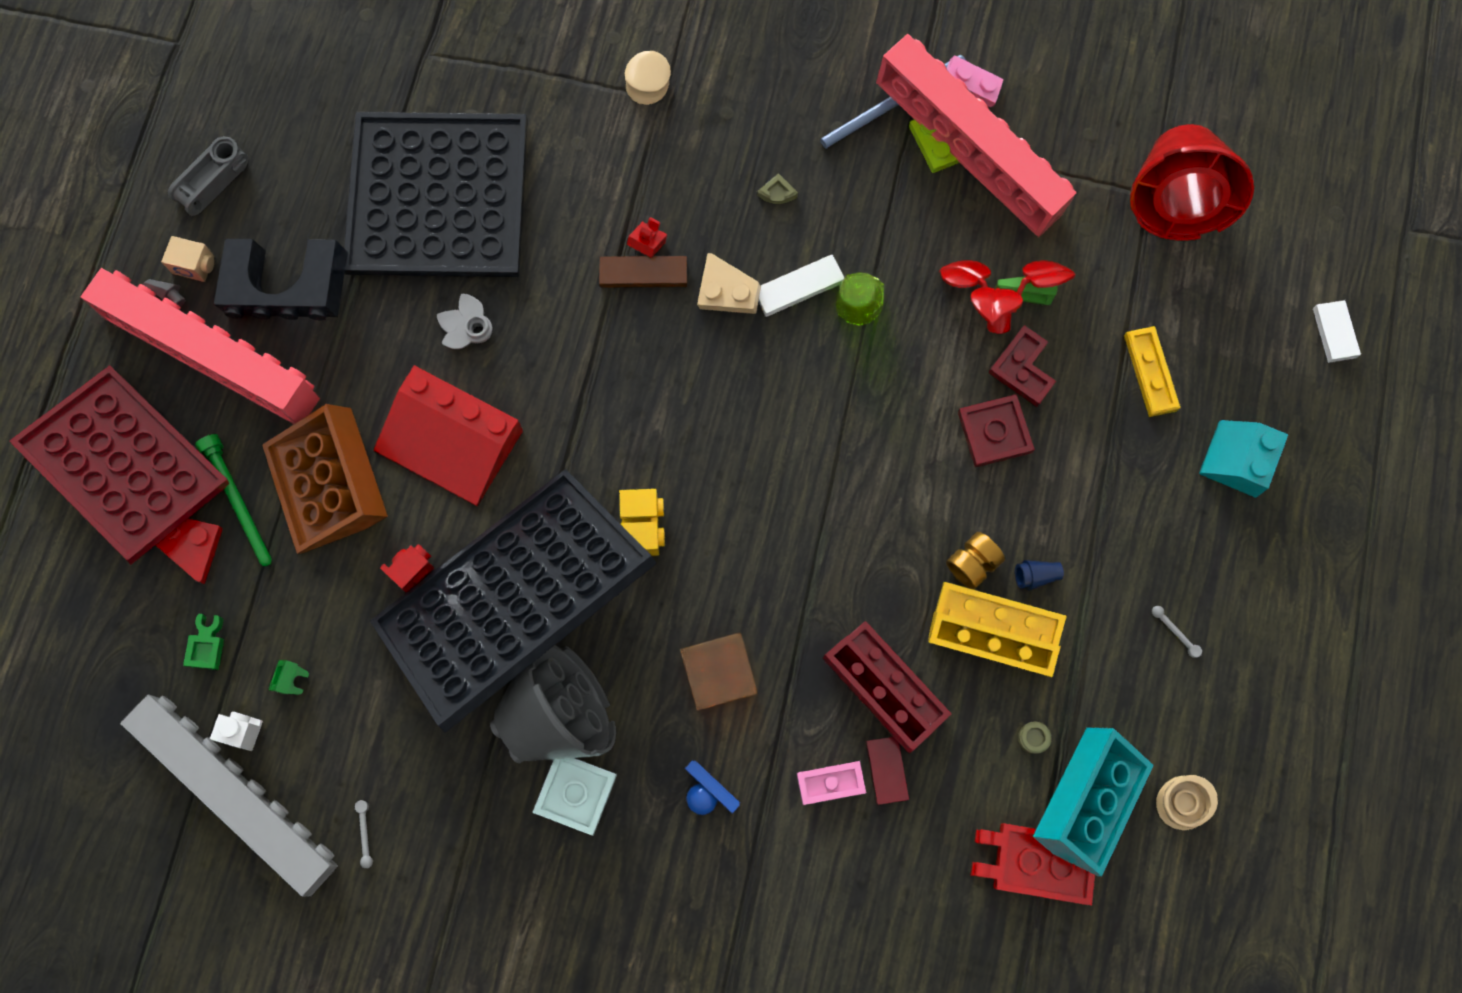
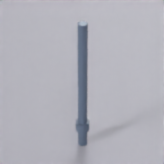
M961 54L957 56L965 60V58ZM949 61L944 64L946 68L948 67ZM891 97L885 99L822 137L820 141L823 147H830L899 104Z

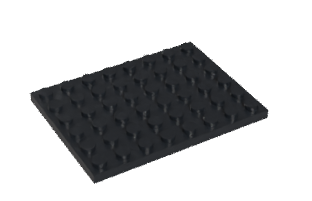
M565 469L375 616L370 622L437 725L446 733L657 563L652 555Z

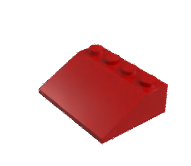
M414 365L397 392L374 447V452L478 507L522 434L523 429L518 419Z

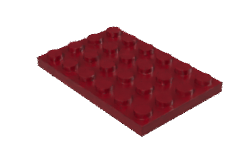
M110 365L9 441L130 565L230 484L227 478Z

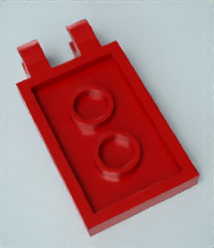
M1002 823L1000 832L983 829L976 830L974 843L998 846L996 865L972 862V876L994 879L993 889L1092 906L1095 875L1052 854L1033 837L1036 829Z

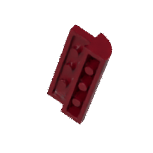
M866 621L841 640L822 658L909 754L951 715V712Z

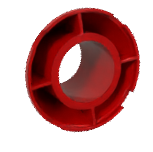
M1194 124L1177 126L1163 133L1150 151L1131 188V210L1136 216L1138 224L1155 236L1178 241L1201 239V234L1216 229L1219 233L1242 217L1253 199V176L1246 162L1208 128Z

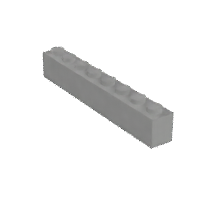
M148 694L120 724L302 897L312 896L338 867L332 860L334 854L323 844L320 843L317 846L309 839L312 835L311 832L299 822L293 824L286 817L289 812L277 801L274 800L271 803L263 795L266 790L253 779L250 781L245 779L241 775L244 771L243 768L231 758H228L226 761L218 753L221 748L208 737L203 739L196 732L199 727L186 716L181 718L174 712L177 706L163 695L158 698Z

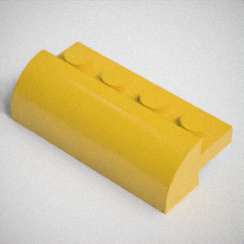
M943 582L936 611L931 622L928 642L1053 677L1061 647L1059 642L1066 615Z

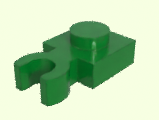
M198 614L195 624L199 633L198 636L189 635L183 666L219 670L224 639L216 637V633L222 629L223 618L215 615L213 624L206 627L207 616Z

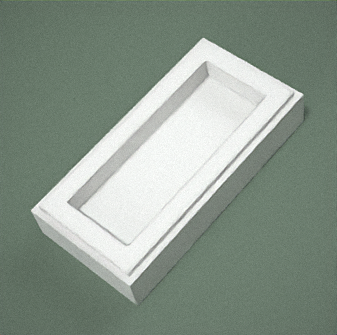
M1345 300L1316 305L1313 311L1328 363L1358 358L1361 353Z

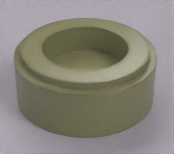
M1029 722L1019 730L1018 743L1029 754L1042 753L1051 744L1050 730L1043 723Z

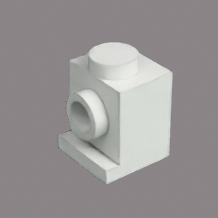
M233 711L230 717L219 714L210 739L252 751L263 721Z

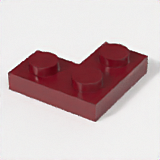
M1025 325L989 371L990 375L1036 407L1039 406L1056 383L1053 378L1032 365L1044 350L1048 341Z

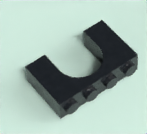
M225 239L214 305L222 310L225 316L233 319H242L243 316H253L264 320L270 319L271 316H280L288 320H297L298 317H309L318 321L326 320V317L338 318L348 252L337 240L308 239L304 267L298 281L282 293L265 294L262 290L261 278L266 251L253 239Z

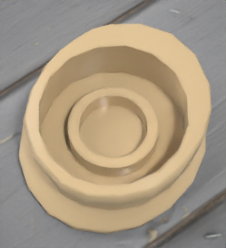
M643 51L636 54L629 61L624 73L628 95L633 101L645 105L656 103L664 97L669 86L671 70L667 59L662 54L655 51Z
M1197 775L1174 777L1163 785L1156 798V808L1164 823L1174 829L1183 831L1194 829L1207 822L1216 812L1218 805L1217 792L1214 786L1205 778Z

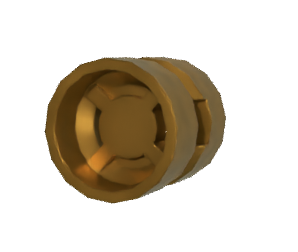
M976 532L964 544L965 550L958 549L946 561L951 573L964 586L975 590L987 578L986 572L992 573L1005 561V556L997 544L981 532Z

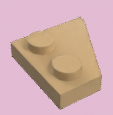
M708 253L697 305L703 310L756 314L761 286L755 279L712 253Z

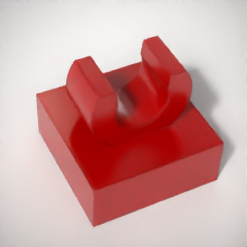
M650 217L647 224L642 221L629 235L627 245L652 258L665 244L667 234L659 230L660 222Z

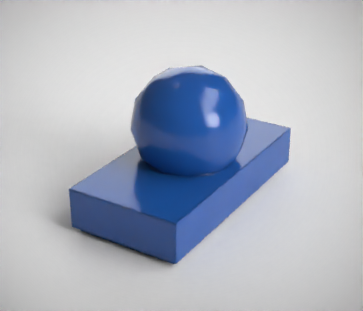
M692 760L685 768L698 782V784L689 789L686 797L687 805L692 812L698 815L709 814L715 809L718 802L731 814L740 807V802L698 762Z

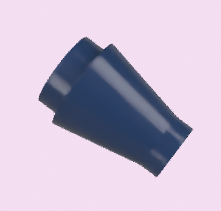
M1024 560L1022 564H1017L1015 567V580L1018 587L1025 588L1028 591L1054 581L1062 580L1064 577L1063 566L1060 562Z

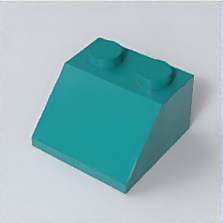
M1220 420L1199 474L1256 498L1269 489L1288 434L1257 422Z

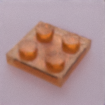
M741 633L680 649L697 711L758 694Z

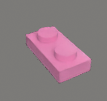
M954 55L949 61L947 71L956 79L962 80L969 92L976 98L982 99L991 108L996 104L1004 79Z
M860 761L797 773L802 805L866 793Z

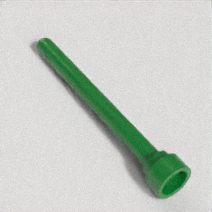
M211 434L199 439L195 443L197 450L208 461L210 460L211 464L230 483L224 491L259 563L262 566L270 565L272 558L221 456L224 446L219 436Z

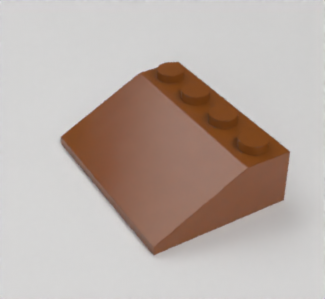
M325 404L262 444L297 554L305 553L363 531L388 517L351 408Z

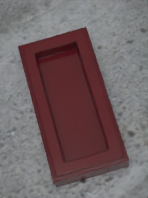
M894 737L866 741L876 804L882 805L909 800L899 742Z

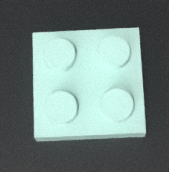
M575 758L554 759L533 813L594 836L617 774Z

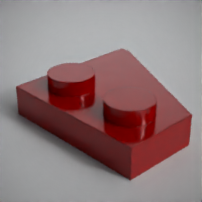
M187 519L157 543L156 546L194 580L205 584L223 528L218 525Z

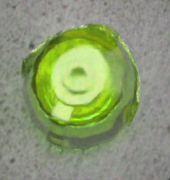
M857 272L847 274L839 285L836 294V312L838 316L855 325L868 324L879 316L883 308L884 283L868 273Z

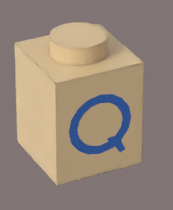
M171 236L161 262L172 274L205 282L208 273L214 268L215 256L203 243Z

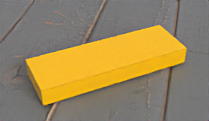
M1155 326L1126 332L1124 338L1149 417L1178 411L1180 404Z

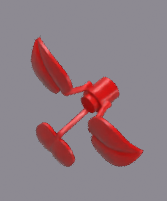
M1047 260L1034 261L1023 267V275L1026 277L1022 279L1016 292L1010 289L988 287L984 279L991 276V270L986 265L977 261H956L939 270L943 281L953 287L969 288L977 284L981 286V288L971 293V302L978 313L987 321V329L997 334L1006 333L1010 330L1011 315L1021 307L1023 303L1021 295L1028 283L1031 282L1033 286L1038 288H1048L1063 284L1076 277V273L1059 263Z

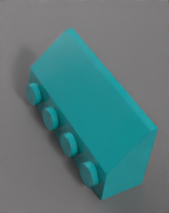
M1086 728L1033 837L1052 854L1096 876L1102 877L1154 765L1115 729Z

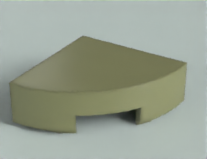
M778 173L757 191V196L769 203L783 204L796 199L798 192Z

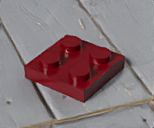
M1017 394L959 408V419L975 468L1031 454L1035 450Z

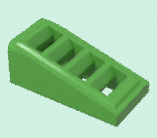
M1024 277L1000 279L994 289H1010L1017 292ZM1030 282L1025 286L1021 295L1023 302L1051 305L1057 294V286L1038 288Z

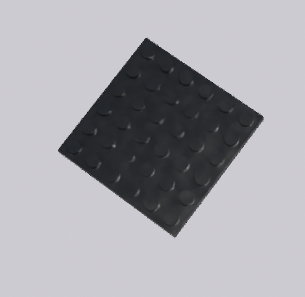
M356 112L344 249L348 253L344 274L519 277L528 126L527 115Z

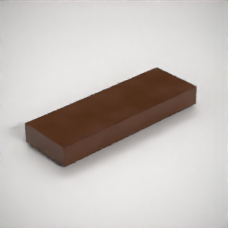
M649 256L600 257V288L687 287V256H653L652 258Z

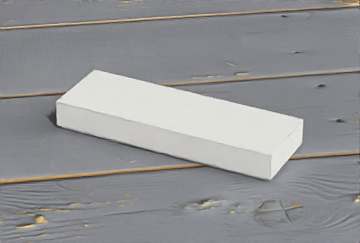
M829 255L761 285L758 303L765 317H768L844 283L845 278L833 255Z

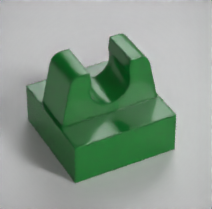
M279 660L268 690L280 694L300 695L303 693V689L295 687L293 681L297 676L308 678L309 673L299 667L297 663Z

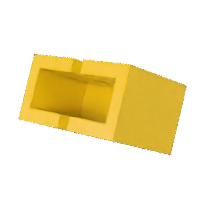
M656 489L619 490L620 519L622 518V523L620 524L652 556L659 555V546H665L664 528H658V517L664 516L663 498H658Z

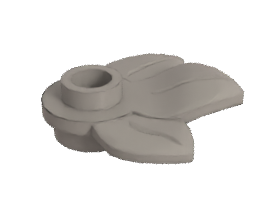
M461 294L459 310H450L437 314L441 328L447 332L442 344L448 348L463 349L470 343H483L492 335L493 327L490 320L484 316L482 303L471 295ZM476 327H483L482 332L473 333Z

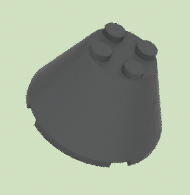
M554 645L539 659L519 673L510 683L495 709L494 720L490 722L493 734L502 739L509 749L511 758L519 764L523 761L600 756L611 750L616 739L615 721L609 722L605 708L610 706L601 685L584 661L567 646L561 649Z

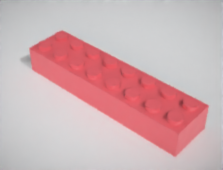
M907 34L883 55L876 83L920 125L922 123L928 130L936 129L931 136L938 142H946L950 147V153L1036 236L1040 237L1063 215L1077 193L1073 189L1072 184L1054 172L1046 159L1037 156L1031 150L1026 140L1018 138L1003 119L997 118L982 99L976 98L969 92L966 84L952 76L947 71L944 63L939 59H934L919 40H914Z
M101 268L80 296L108 322L292 424L310 415L320 400L313 391L315 386L305 380L306 376L293 367H290L289 370L284 369L280 366L281 362L267 353H264L263 356L254 352L256 349L251 344L242 339L235 342L229 338L231 335L224 329L216 325L210 328L204 324L206 321L191 311L186 315L180 311L181 307L170 299L164 298L161 301L155 297L156 293L142 284H139L138 287L130 283L131 280L117 270L112 274Z

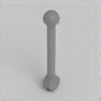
M1161 606L1153 607V616L1160 618L1188 648L1189 656L1192 658L1199 657L1202 654L1201 647L1193 645L1164 614V609Z
M360 800L355 804V810L359 813L363 853L360 864L363 868H370L373 864V859L369 856L366 812L369 809V805L366 801Z

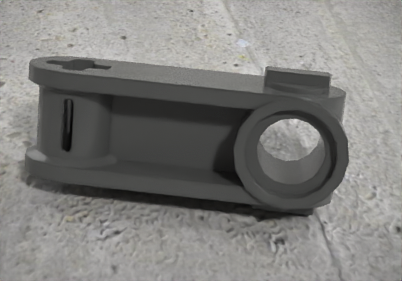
M225 136L217 138L170 185L168 197L173 201L181 203L185 207V211L191 216L201 213L245 170L249 160L248 155L241 150L234 139Z

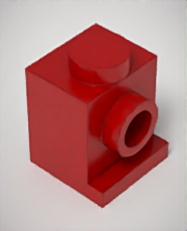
M418 544L415 548L410 546L407 550H400L392 559L393 564L390 567L383 564L380 569L401 589L408 592L422 581L434 567L428 562L432 556Z

